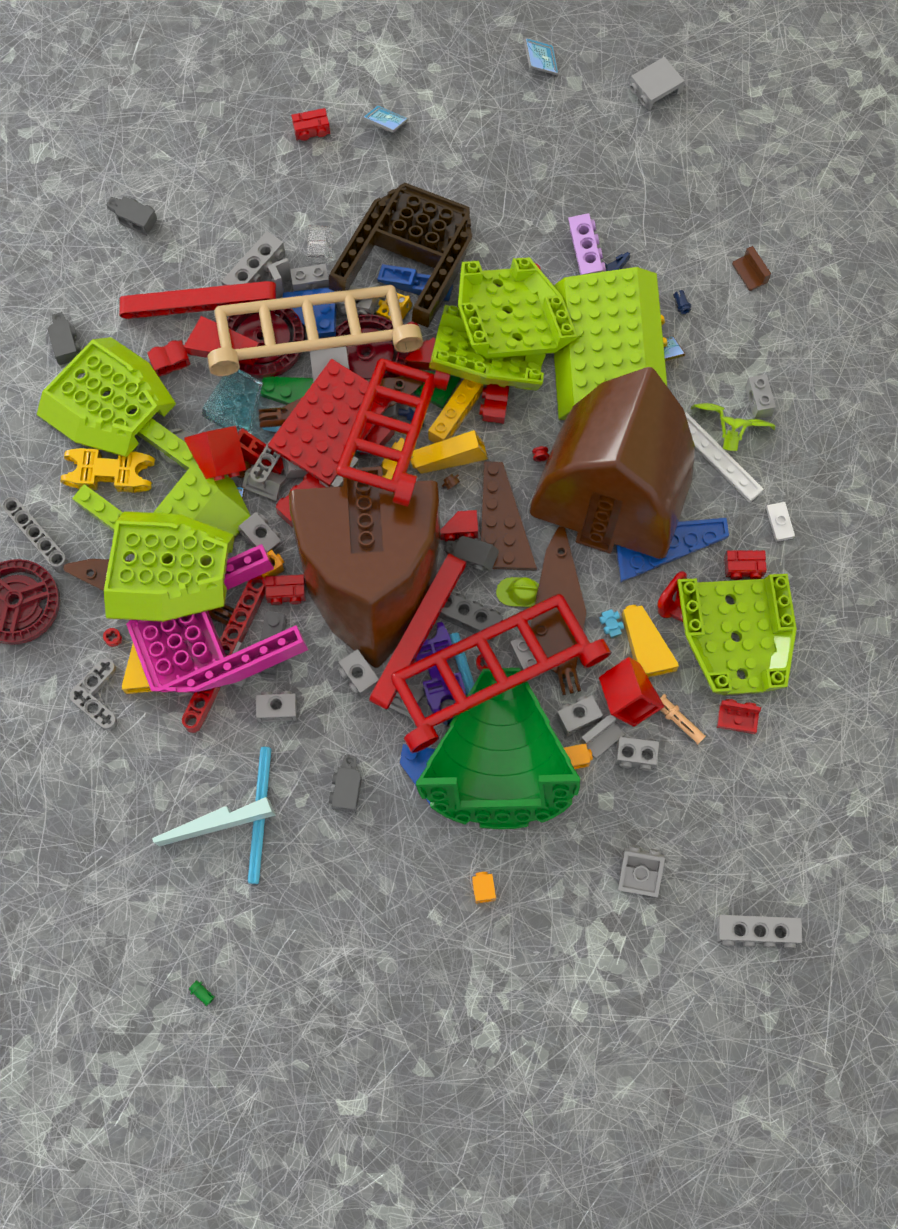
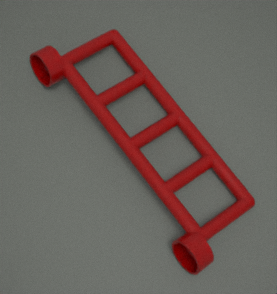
M379 359L337 465V475L395 493L393 503L408 507L417 476L408 474L407 470L434 389L438 388L446 391L451 374L437 370L435 374L387 359ZM385 371L423 382L424 386L420 398L380 386ZM376 396L416 408L411 424L370 412ZM366 422L406 434L402 451L360 439ZM359 450L397 462L392 480L350 467L355 451Z
M556 594L394 672L391 675V680L417 727L408 733L404 740L411 753L424 750L439 740L434 726L577 656L584 668H589L605 660L612 652L604 639H599L592 643L589 642L564 596ZM557 607L577 644L547 657L527 621ZM517 627L537 663L507 677L488 640ZM477 646L497 683L466 697L446 660ZM436 666L456 703L425 717L405 680Z

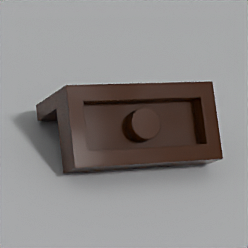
M753 246L746 249L743 257L732 263L749 291L768 283L771 272Z

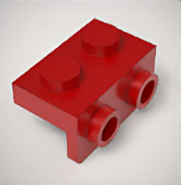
M733 699L723 700L719 705L716 728L756 734L761 707L751 702L741 704Z

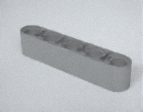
M14 497L5 499L3 509L9 518L56 572H64V565L69 563L60 548L18 499ZM13 506H17L15 510L10 511ZM28 519L25 524H21L23 520ZM40 532L37 537H32L34 533ZM46 546H51L49 550L44 551ZM58 559H63L61 563L55 564Z

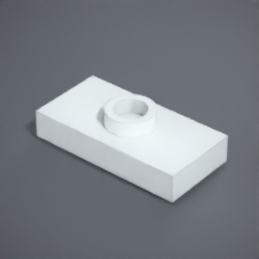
M781 502L767 505L766 510L775 541L793 539L795 534L786 503Z

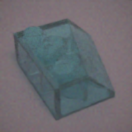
M240 369L234 374L223 376L203 406L202 416L222 428L236 426L237 432L243 428L252 434L263 382Z

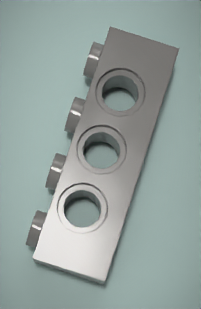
M266 231L221 281L222 286L261 282L265 273L269 272L268 265L275 263L284 256V243Z
M719 915L716 917L717 942H722L723 946H735V943H743L744 947H755V944H763L765 948H775L776 944L784 945V948L794 949L796 945L802 943L801 918ZM735 926L742 928L743 936H737L734 933ZM755 927L763 930V937L755 935ZM776 928L783 930V938H778L775 935Z

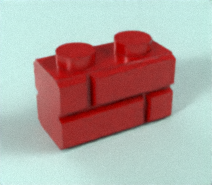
M325 108L291 115L296 140L305 141L310 137H324L330 134V126Z
M727 550L725 553L726 577H731L732 580H740L742 577H750L751 580L764 577L767 570L765 550Z
M304 574L265 576L267 603L281 605L282 602L300 604L301 601H306Z

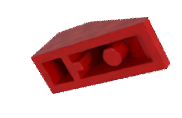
M242 428L238 431L244 461L255 465L267 444ZM280 456L271 472L281 474L284 468L282 456ZM261 460L264 466H271L269 460Z

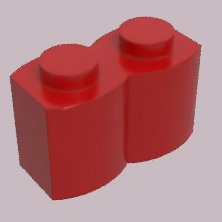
M182 340L170 341L164 347H153L147 352L152 368L158 377L191 365Z
M489 384L487 388H483L482 399H485V402L480 405L479 415H483L482 421L504 424L509 386L501 387L498 384Z

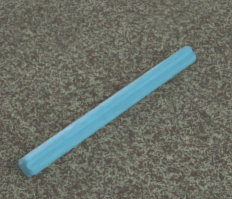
M270 747L260 748L255 801L267 797L271 760ZM265 818L253 821L248 873L249 884L259 883Z

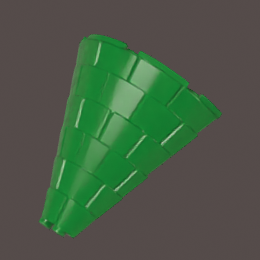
M502 668L507 677L522 671L520 668ZM489 669L482 670L467 697L497 683ZM528 681L455 716L449 724L450 728L416 781V787L421 798L429 800L430 807L453 821L465 825L469 821L479 823V828L516 829L528 827L529 822L535 820L541 823L546 822L572 805V798L574 795H578L580 789V777L572 766L569 756L552 729L550 721L541 708L540 702L530 688Z

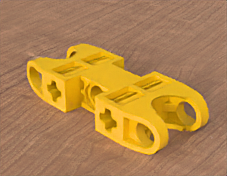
M85 448L71 449L64 453L65 460L77 464V468L73 472L61 476L60 482L66 486L80 489L85 484L90 489L97 490L98 482L114 483L117 492L132 493L149 491L152 487L151 481L138 476L141 470L154 466L155 459L150 455L131 452L127 457L118 455V459L102 458L99 449Z

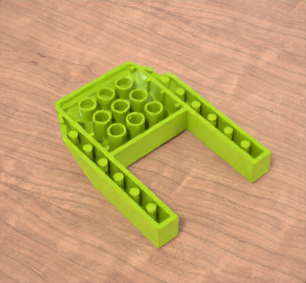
M151 418L137 435L187 470L153 513L181 514L234 534L236 537L239 534V525L251 515L234 481L227 475H225V479L214 481L213 478L205 479L186 442ZM84 484L72 499L79 507L114 532L116 520L123 512ZM168 556L163 562L171 563L173 557ZM204 559L202 561V565H209L212 559Z

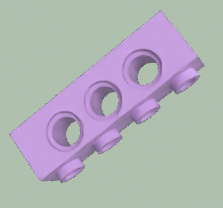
M589 213L569 217V228L580 275L605 272V263H601L600 260L603 259L602 250L597 248V245H599L598 234H594L596 230L595 221L590 219Z

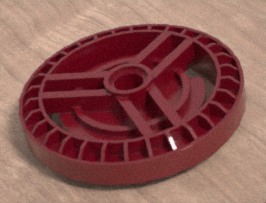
M292 308L270 311L276 344L290 342V331L284 319L294 329L293 342L305 341V332L301 320ZM259 312L229 316L227 319L229 329L235 332L237 330V333L258 342L260 346H265L264 340H260L263 337ZM302 352L261 357L258 361H255V363L259 364L271 362V364L266 365L239 363L240 368L238 371L253 378L275 377L289 370L298 361Z
M371 314L358 315L362 333L393 329L392 321L385 317ZM348 320L336 327V336L351 335ZM393 341L347 346L349 369L365 380L371 379L379 359L383 358L393 361ZM398 352L395 362L407 366L406 357L408 352ZM364 353H370L368 356H363ZM387 372L383 378L401 377V375Z
M13 559L0 562V578L8 574L22 572L34 575L42 581L37 583L34 579L25 575H11L0 579V643L16 645L37 639L52 626L57 617L60 607V593L57 584L45 568L32 561ZM46 587L47 591L43 592L42 588ZM47 598V605L42 614L43 609L40 608L39 604L43 599ZM15 599H19L17 604L12 605Z

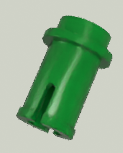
M196 980L188 990L191 991V995L194 994L207 1007L214 1000L215 996L202 985V981Z

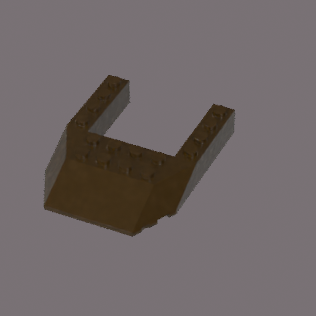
M403 183L397 189H392L387 192L386 196L375 199L329 274V289L335 292L349 290L376 245L435 268L414 304L412 311V322L429 327L456 279L472 241L470 207L408 183Z

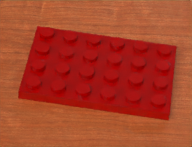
M331 359L268 443V448L330 487L338 476L336 468L369 382ZM376 396L370 412L383 415L392 401ZM366 422L360 439L364 440L375 425Z

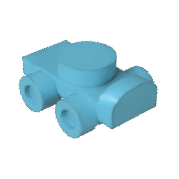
M612 609L602 612V616L599 619L601 624L605 623L603 628L605 634H609L611 638L620 636L624 625L622 621L617 622L616 620L620 618L619 612H613Z

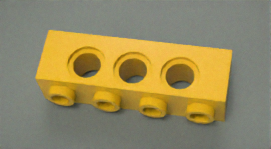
M467 379L461 382L428 430V440L437 443L452 438L481 396L483 384Z

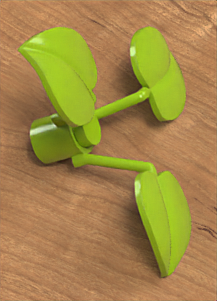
M702 403L691 406V409L701 408L716 411L720 414L722 438H724L723 449L738 450L739 440H742V435L748 426H770L773 430L776 425L759 419L724 417L723 410L725 408L716 404ZM725 422L732 426V430H727V433ZM743 426L740 434L738 435L739 432L735 430Z

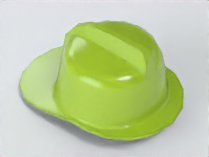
M527 577L505 578L497 585V598L507 606L531 607L535 605L539 584Z

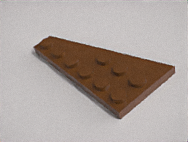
M484 461L481 541L492 544L499 550L492 569L537 571L503 462Z

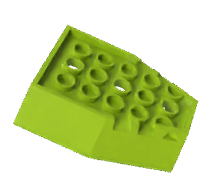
M530 257L513 258L510 269L482 271L479 261L462 262L458 308L472 348L486 359L555 353L577 339L575 328L562 295Z
M445 304L429 368L484 385L498 384L501 387L514 386L517 389L537 391L543 384L544 373L541 372V367L546 354L486 359L472 348L459 308L454 305L449 306Z
M112 337L92 339L42 391L37 416L75 443L127 457L139 444L135 435L156 413L165 417L176 405V402L149 362ZM85 373V376L83 378H78L80 374ZM106 391H111L108 396H103ZM137 409L134 414H129L130 410Z
M124 511L116 520L104 586L106 618L164 622L224 607L227 592L224 584L228 553L233 551L235 535L181 514ZM128 555H135V558L132 561H125V558ZM168 556L173 557V560H172L171 563H169V564L163 563V561H164V559H165L166 557H168ZM204 559H212L209 565H202V561Z
M770 574L765 579L716 582H697V578L677 580L685 636L713 693L724 696L756 694L788 687L797 630L788 574ZM726 596H730L733 598V605H730L726 602ZM732 633L738 634L739 642L732 640ZM738 670H742L745 673V679H740L737 676Z

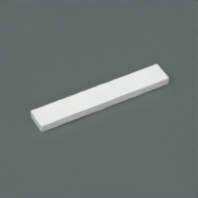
M686 412L685 415L695 449L750 503L764 489Z

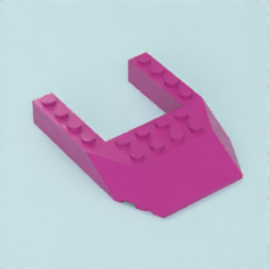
M262 544L227 559L224 579L227 590L274 569L268 553ZM208 611L164 622L129 620L126 624L152 692H199L237 683L308 650L302 633L297 625L226 657Z

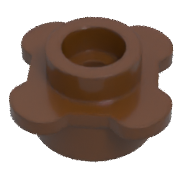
M451 474L443 480L445 483L442 487L445 486L449 490L460 482L457 478L459 475L454 476Z

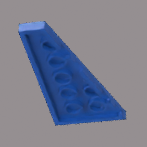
M727 518L678 522L667 556L662 559L616 545L620 583L727 539L729 537Z

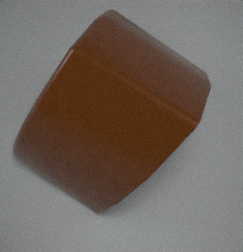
M646 367L605 381L572 407L556 437L533 495L530 506V514L533 517L577 531L576 543L609 554L612 553L614 544L659 559L667 556L692 482L695 445L683 407L654 368Z
M382 466L355 468L382 477ZM344 477L343 486L296 489L289 492L290 515L308 593L332 633L354 651L358 649L364 659L374 668L380 667L395 651L436 577L440 545V511L438 483L433 480L416 481L408 507L393 503L395 495L393 492Z

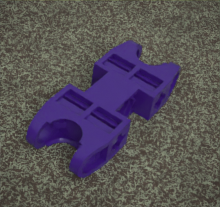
M442 621L436 623V636L432 639H426L415 659L416 662L452 645L450 635ZM436 666L428 669L431 680L423 682L427 703L432 713L441 710L440 706L443 701L447 699L454 700ZM454 673L459 685L461 686L466 696L465 686L462 680L461 673Z

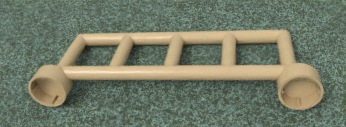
M393 285L217 306L215 308V317L221 348L211 351L207 358L209 370L213 375L228 376L239 370V360L393 341L396 351L406 353L419 349L423 345V338L418 325H403L396 288ZM386 297L393 329L362 333L355 300ZM344 302L351 335L319 339L313 306ZM302 307L308 340L276 344L270 311ZM259 312L265 346L232 349L227 316Z

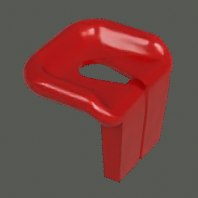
M680 571L662 592L657 608L658 614L661 617H672L683 622L677 580L687 579V574L684 571ZM677 591L675 601H673V595Z

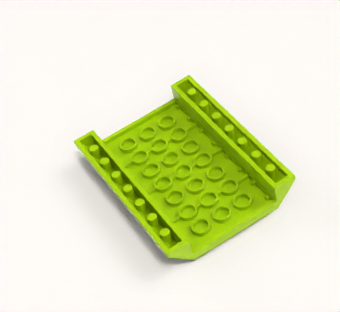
M633 267L564 277L553 285L563 297L577 334V339L554 353L559 421L566 420L572 407L601 383L646 367L654 368L667 386L657 273Z

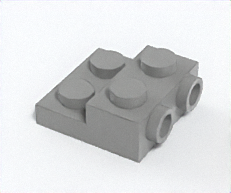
M629 845V848H624L618 890L658 897L665 856L661 854V851L657 849H649V852L641 851V847Z

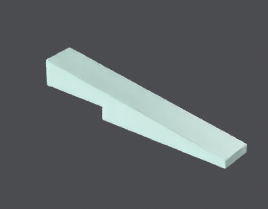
M265 797L233 812L227 806L222 807L152 839L156 845L163 846L275 816V812L270 800Z

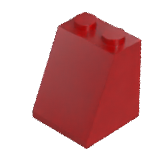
M236 426L184 437L205 479L213 478L214 481L225 479L227 474L229 478L240 476L239 472L246 470Z
M630 657L622 660L599 677L611 715L633 727L664 708V704L641 664Z

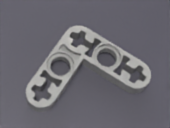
M108 658L100 660L70 692L71 701L104 730H112L117 725V718L94 697L116 672L115 664ZM103 665H109L110 670H104ZM97 671H98L100 674H102V676H103L102 679L100 678V676H99L98 674H96ZM90 678H97L98 684L96 686H88ZM77 693L82 694L84 699L87 700L85 704L79 698L77 699L75 696ZM91 704L98 705L99 708L96 713H89L88 708ZM103 714L106 718H110L111 723L104 724L105 721L100 715Z

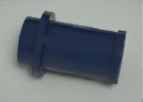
M679 290L680 297L678 292L673 294L678 305L677 310L681 314H687L691 311V304L687 301L685 292Z

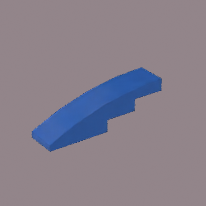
M382 264L377 280L386 285H393L397 289L420 295L431 275L419 274L416 269ZM453 284L443 301H449L454 287Z

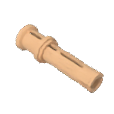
M664 694L660 699L665 706L660 711L665 715L666 719H671L698 745L706 735L679 711V706L672 704L666 698L667 695Z

